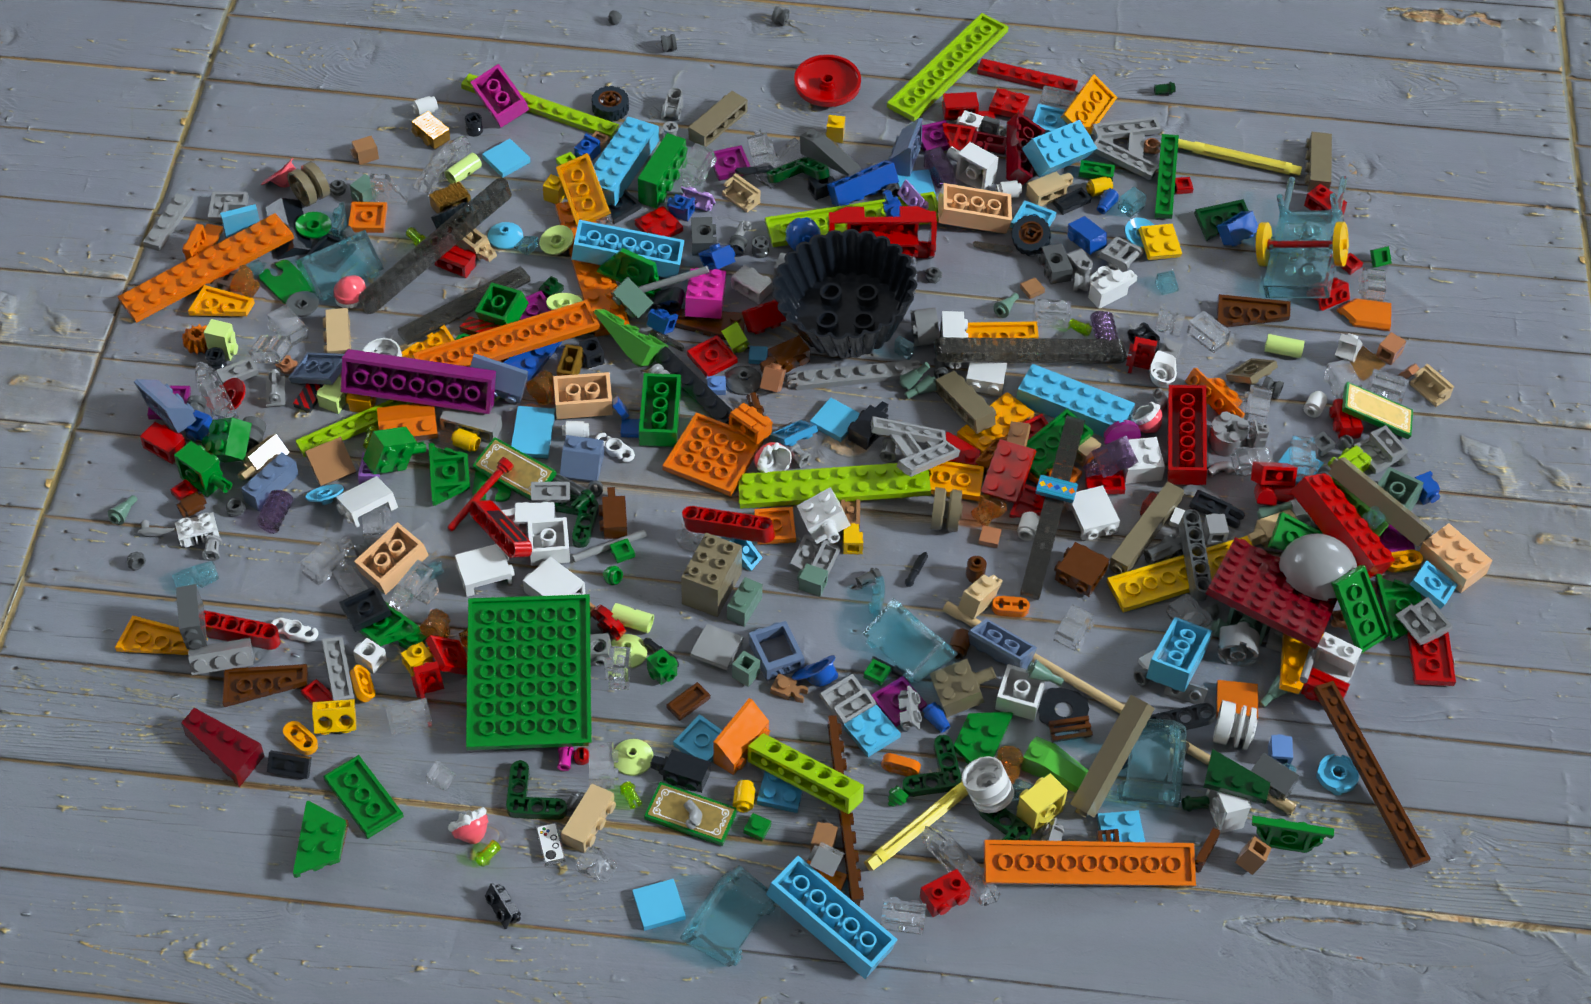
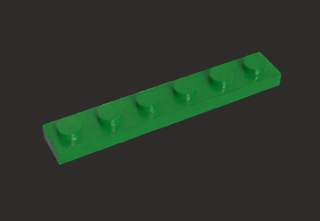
M1162 134L1155 218L1172 219L1179 135Z

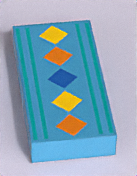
M1040 475L1036 494L1073 503L1078 484Z

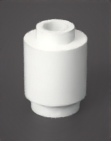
M427 96L413 101L412 110L418 117L426 112L434 113L435 110H438V104L434 96Z
M1017 180L1000 182V184H996V192L1011 194V198H1017L1022 193V186Z
M1322 391L1311 393L1304 405V412L1310 417H1319L1327 404L1326 394Z
M566 421V425H562V436L571 435L589 438V423L584 421Z
M1025 512L1022 514L1017 529L1020 539L1031 541L1036 536L1040 524V518L1036 513Z

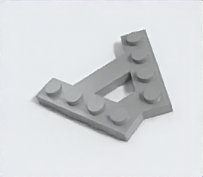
M1156 117L1092 125V131L1096 138L1094 144L1097 147L1093 153L1148 180L1152 179L1159 165L1144 159L1143 151L1145 135L1160 134L1161 127ZM1128 137V150L1113 144V139Z
M872 416V433L892 438L906 457L898 461L897 467L910 477L959 456L960 450L946 441L945 430ZM917 443H926L929 448L922 450Z

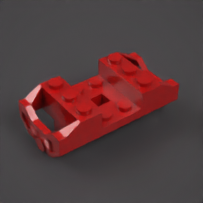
M854 206L829 212L828 232L835 230V224H845V230L855 229L859 233L871 231L876 237L885 236L889 238L890 244L900 245L903 250L902 254H907L911 258H934L937 237L936 211H929L919 206H900L899 217H865L864 207ZM919 223H930L928 242L918 241Z

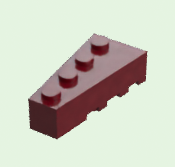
M1020 112L1007 122L1006 179L1009 181L1017 180L1023 186L1032 178L1034 168L1022 148L1033 138L1045 134V129Z
M193 708L181 722L185 736L202 752H205L214 764L216 763L227 776L231 777L238 787L243 784L265 757L261 743L196 708Z

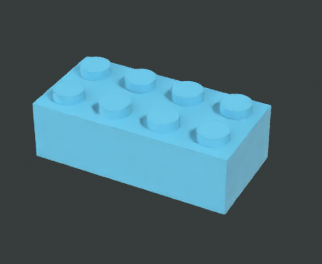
M1080 120L1035 137L1022 148L1039 178L1084 160L1097 149Z
M1174 617L1151 658L1146 678L1171 687L1174 690L1185 692L1208 648L1212 630Z

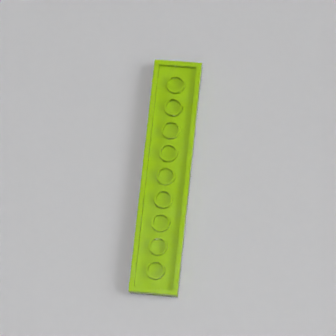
M981 13L887 102V108L914 122L1008 32L1009 27Z
M921 193L920 195L928 202L929 208L927 210L936 211L938 222V201L935 193ZM898 197L902 206H908L901 197ZM885 199L765 217V225L772 247L788 245L786 242V228L796 218L808 217L814 220L820 228L821 235L825 236L828 233L829 212L855 206L864 207L865 217H886L882 207V202H885ZM835 224V230L843 233L845 231V224Z
M898 463L744 473L738 482L740 509L799 505L830 487L839 502L841 500L846 502L856 501L857 499L861 501L931 496L929 469L912 477L904 474L897 467Z

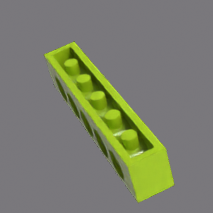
M764 733L748 746L749 763L847 814L863 801V784Z

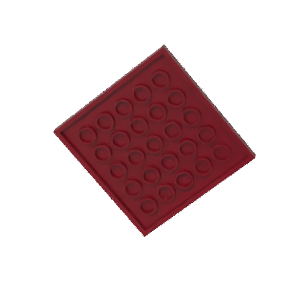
M1235 537L1205 594L1316 649L1336 605L1337 598H1329L1328 601L1319 600L1297 591L1286 581L1287 577L1283 571H1280V557L1273 556L1264 549L1256 548L1246 540Z

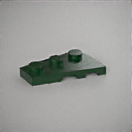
M1244 199L1195 209L1194 215L1205 240L1208 241L1219 234L1216 226L1240 212L1249 210Z
M1212 749L1203 788L1266 804L1271 782Z

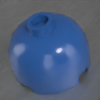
M808 217L796 218L786 228V242L791 249L796 251V246L799 243L809 242L814 235H821L820 228L814 220Z

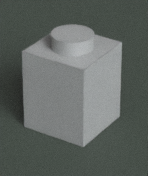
M1225 514L1205 516L1203 530L1207 545L1221 544L1227 541L1229 530Z

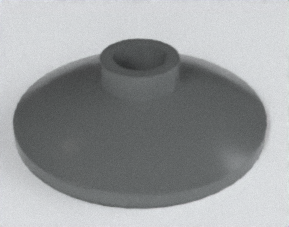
M737 366L727 373L725 378L726 386L737 395H748L760 389L762 376L753 367Z

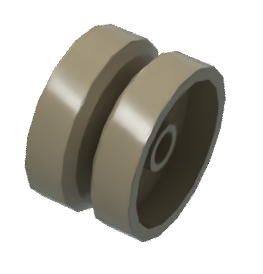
M311 161L302 165L301 169L297 168L287 175L294 195L306 207L316 203L317 198L321 200L330 195L327 179L320 168Z
M935 487L931 529L941 530L943 519H947V531L957 532L963 506L961 502L962 490L952 489L950 499L947 501L946 489Z

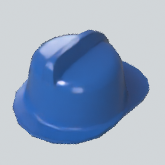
M831 655L819 662L805 666L792 675V679L802 680L806 678L815 686L828 685L838 678V673L833 664L836 657Z

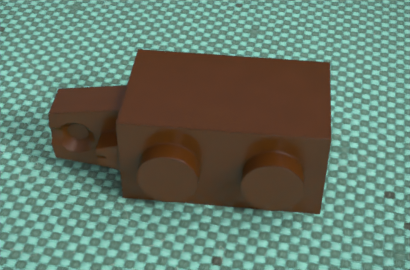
M798 335L769 348L766 360L760 363V370L763 373L765 366L776 363L782 365L781 368L786 369V373L790 372L792 369L810 362V349Z
M607 487L608 497H602V505H599V516H603V520H599L600 532H604V539H618L627 536L625 496H615V487Z

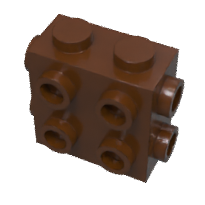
M1075 542L1071 548L1068 547L1063 556L1064 559L1057 562L1054 571H1056L1055 580L1062 585L1076 590L1079 594L1090 597L1106 573L1110 559L1103 554L1089 549L1085 545Z

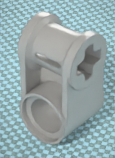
M671 88L668 91L662 107V118L673 117L676 120L680 119L683 107V92L681 89Z
M1082 248L1066 253L1073 268V274H1089V277L1092 275L1093 262Z

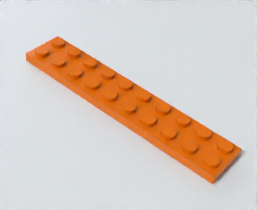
M569 202L555 204L560 225L569 227L573 232L575 240L578 226ZM573 240L572 245H571V246L569 247V249H568L571 259H572V252H573L574 240ZM571 260L583 300L588 301L593 313L595 309H605L625 321L624 324H629L624 306L622 304L620 306L612 300L613 296L610 294L617 287L616 281L597 272L601 265ZM596 316L600 329L593 331L594 336L609 335L608 330Z
M274 213L117 297L137 323L203 288L205 284H210L215 279L221 278L229 274V272L294 239V235L277 214Z
M584 300L413 353L414 359L470 367L474 353L500 361L599 330L600 324L588 301Z
M1036 840L983 841L985 884L1196 886L1194 843Z

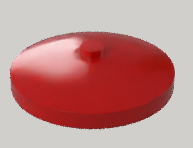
M817 55L808 58L798 66L794 75V86L799 96L805 101L817 106L835 107L846 104L857 96L861 88V74L855 64L846 58L837 55Z

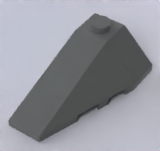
M813 129L800 135L801 154L819 161L848 177L861 171V167L837 143Z

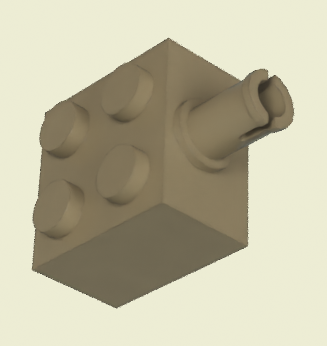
M967 659L929 673L947 717L985 703L979 688L980 684L997 678L992 666L977 673L972 672Z

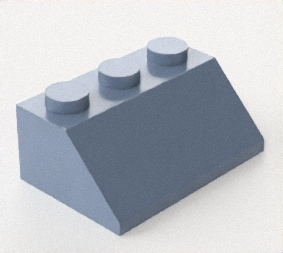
M918 118L903 128L900 136L896 137V146L892 147V156H889L888 161L894 162L897 175L910 176L922 145L923 118Z
M474 353L470 367L496 371L494 398L501 397L509 403H520L527 386L528 371Z
M136 379L134 381L146 405L177 433L182 432L196 421L193 415L195 412L193 407L189 403L185 404L178 393L174 394L168 384L164 385L159 380Z
M988 619L983 620L969 630L968 633L970 645L974 646L979 652L986 653L995 661L1002 662L1005 665L1009 664L1027 669L1037 649L1036 646Z

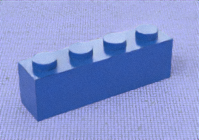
M885 160L865 168L850 177L846 176L829 183L827 188L832 204L842 206L849 205L852 201L863 200L864 196L877 194L879 190L885 189L888 184L898 183L899 180L894 162Z

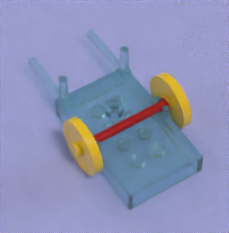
M1346 176L1340 178L1337 197L1335 193L1330 194L1331 209L1325 211H1290L1289 206L1295 178H1288L1284 198L1282 194L1277 195L1280 213L1274 237H1272L1270 223L1261 222L1257 228V262L1260 267H1267L1263 284L1266 298L1330 297L1335 267H1344L1348 257V228L1346 222H1344L1343 211L1341 210L1348 179Z

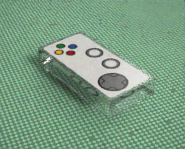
M557 823L537 826L536 833L545 867L566 862Z

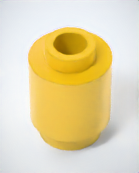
M1107 177L1090 179L1088 184H1086L1087 193L1092 197L1102 195L1109 188L1113 189V182L1111 178Z
M459 428L453 432L451 441L453 446L471 452L478 450L481 438L475 433Z
M740 780L734 787L733 807H736L738 812L746 813L753 809L755 797L753 782Z

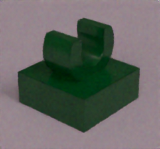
M550 276L540 286L539 291H542L545 297L548 298L553 294L561 293L564 290V285L559 283L557 278Z

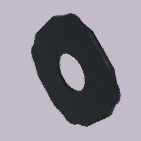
M1062 687L1048 689L1042 696L1038 708L1039 719L1047 726L1049 721L1088 716L1089 712L1088 699L1085 696H1082L1077 691ZM1062 702L1068 703L1072 707L1073 712L1070 716L1062 717L1055 712V706ZM1083 722V723H1076V724L1055 726L1054 728L1074 726V725H1081V724H1085V723Z

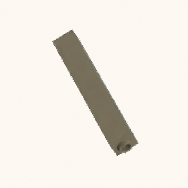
M1345 457L1336 458L1329 466L1331 470L1328 474L1417 547L1421 546L1434 532L1431 527Z
M1170 482L1165 484L1111 556L1108 569L1112 570L1115 574L1131 571L1142 556L1144 549L1148 548L1173 514L1175 507H1178L1182 502L1183 489Z
M1130 695L1070 803L1076 807V813L1085 818L1087 815L1095 818L1155 709L1150 704Z

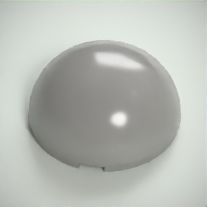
M1308 534L1295 539L1284 549L1279 561L1280 571H1283L1287 577L1286 581L1293 588L1304 595L1328 601L1329 598H1336L1331 583L1357 567L1356 560L1350 549L1340 540L1325 534Z

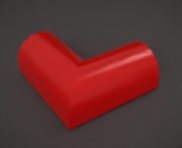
M1257 483L1254 489L1257 504L1275 506L1277 501L1288 502L1294 500V496L1290 491L1295 486L1261 485Z

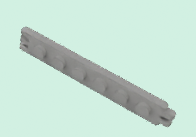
M907 360L796 371L793 375H788L786 379L788 387L796 388L797 390L900 380V375L916 368L918 369L920 361Z

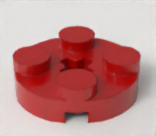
M599 604L590 612V615L599 622L597 627L603 633L608 631L615 641H618L626 633V629L619 619L615 620L612 617L613 613L603 605Z

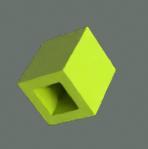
M737 322L721 331L734 353H741L750 345Z

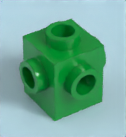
M663 648L646 658L650 677L653 680H657L660 685L672 681L677 676V660L673 656H669Z

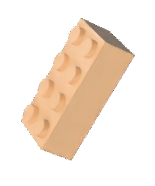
M943 183L938 196V223L1003 234L1007 233L1012 221L1011 194Z

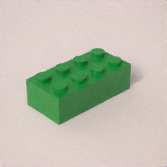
M669 133L665 135L638 177V201L641 204L657 209L661 203H664L667 193L671 192L674 182L680 177L681 171L687 167L688 159H686L688 147H686V139Z
M644 373L639 422V445L674 447L676 445L681 399L680 374Z

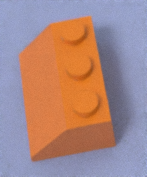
M413 403L377 408L379 430L407 427L416 441L438 438L435 408L432 405Z
M749 698L713 741V763L732 775L738 769L741 770L745 766L746 759L748 758V746L761 734L764 733L768 736L770 734L769 720L752 699Z

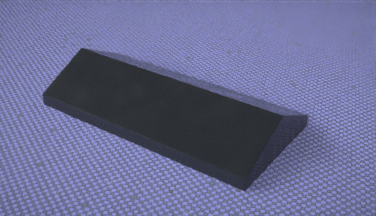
M280 198L265 207L267 216L276 213L294 235V239L276 248L278 260L307 254L313 248L310 238L300 235L296 230V221L304 214L300 200Z

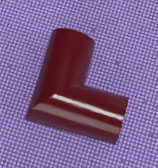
M975 131L971 143L988 152L1004 155L1007 137Z

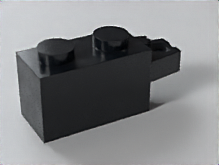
M882 401L876 407L869 405L866 410H862L858 419L855 422H851L848 427V440L867 450L880 436L871 431L872 416L888 419L889 415L886 414L888 412V404Z
M671 750L669 757L665 756V758L654 755L650 762V767L659 771V774L663 775V780L671 785L677 784L690 791L701 793L711 773L710 761L676 750Z

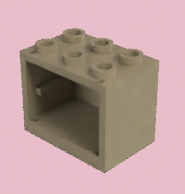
M705 533L681 576L682 604L718 617L742 573V546Z

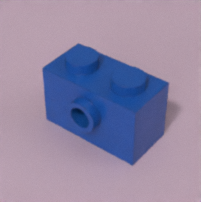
M1243 211L1216 227L1223 245L1235 247L1240 245L1242 240L1254 236V233L1257 232L1258 223L1253 211Z
M1086 216L1068 224L1067 235L1070 241H1073L1089 255L1107 246V232Z
M716 243L709 246V249L698 253L703 267L708 266L709 270L720 269L736 262L734 258L735 252L730 245Z

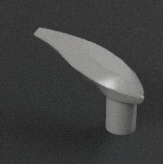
M143 520L141 521V529L137 532L144 536H161L175 531V528L149 527V521Z

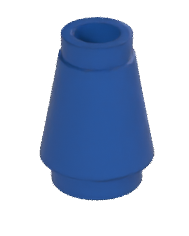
M1111 188L1105 190L1098 204L1097 211L1105 214L1118 202V192Z
M933 702L923 709L924 717L940 733L950 728L941 705Z

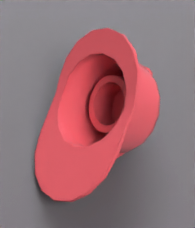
M294 158L290 159L283 168L263 181L261 185L271 181L279 187H289L287 175L296 169L291 162Z

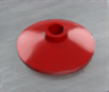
M228 379L219 388L216 395V406L219 411L230 413L242 403L245 396V384L241 379Z

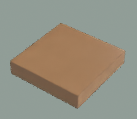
M341 437L305 451L320 487L356 473V469Z

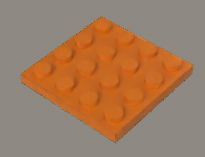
M696 412L662 465V470L731 497L738 486L740 478L747 471L757 451L764 443V439L757 445L730 425Z

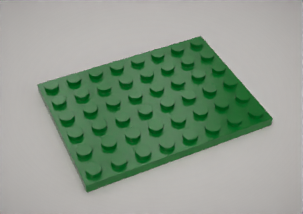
M590 594L468 598L466 749L490 750L592 746Z

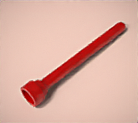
M502 457L498 461L497 470L447 527L449 531H454L469 514L472 501H480L502 474L509 473L514 468V465L507 458Z

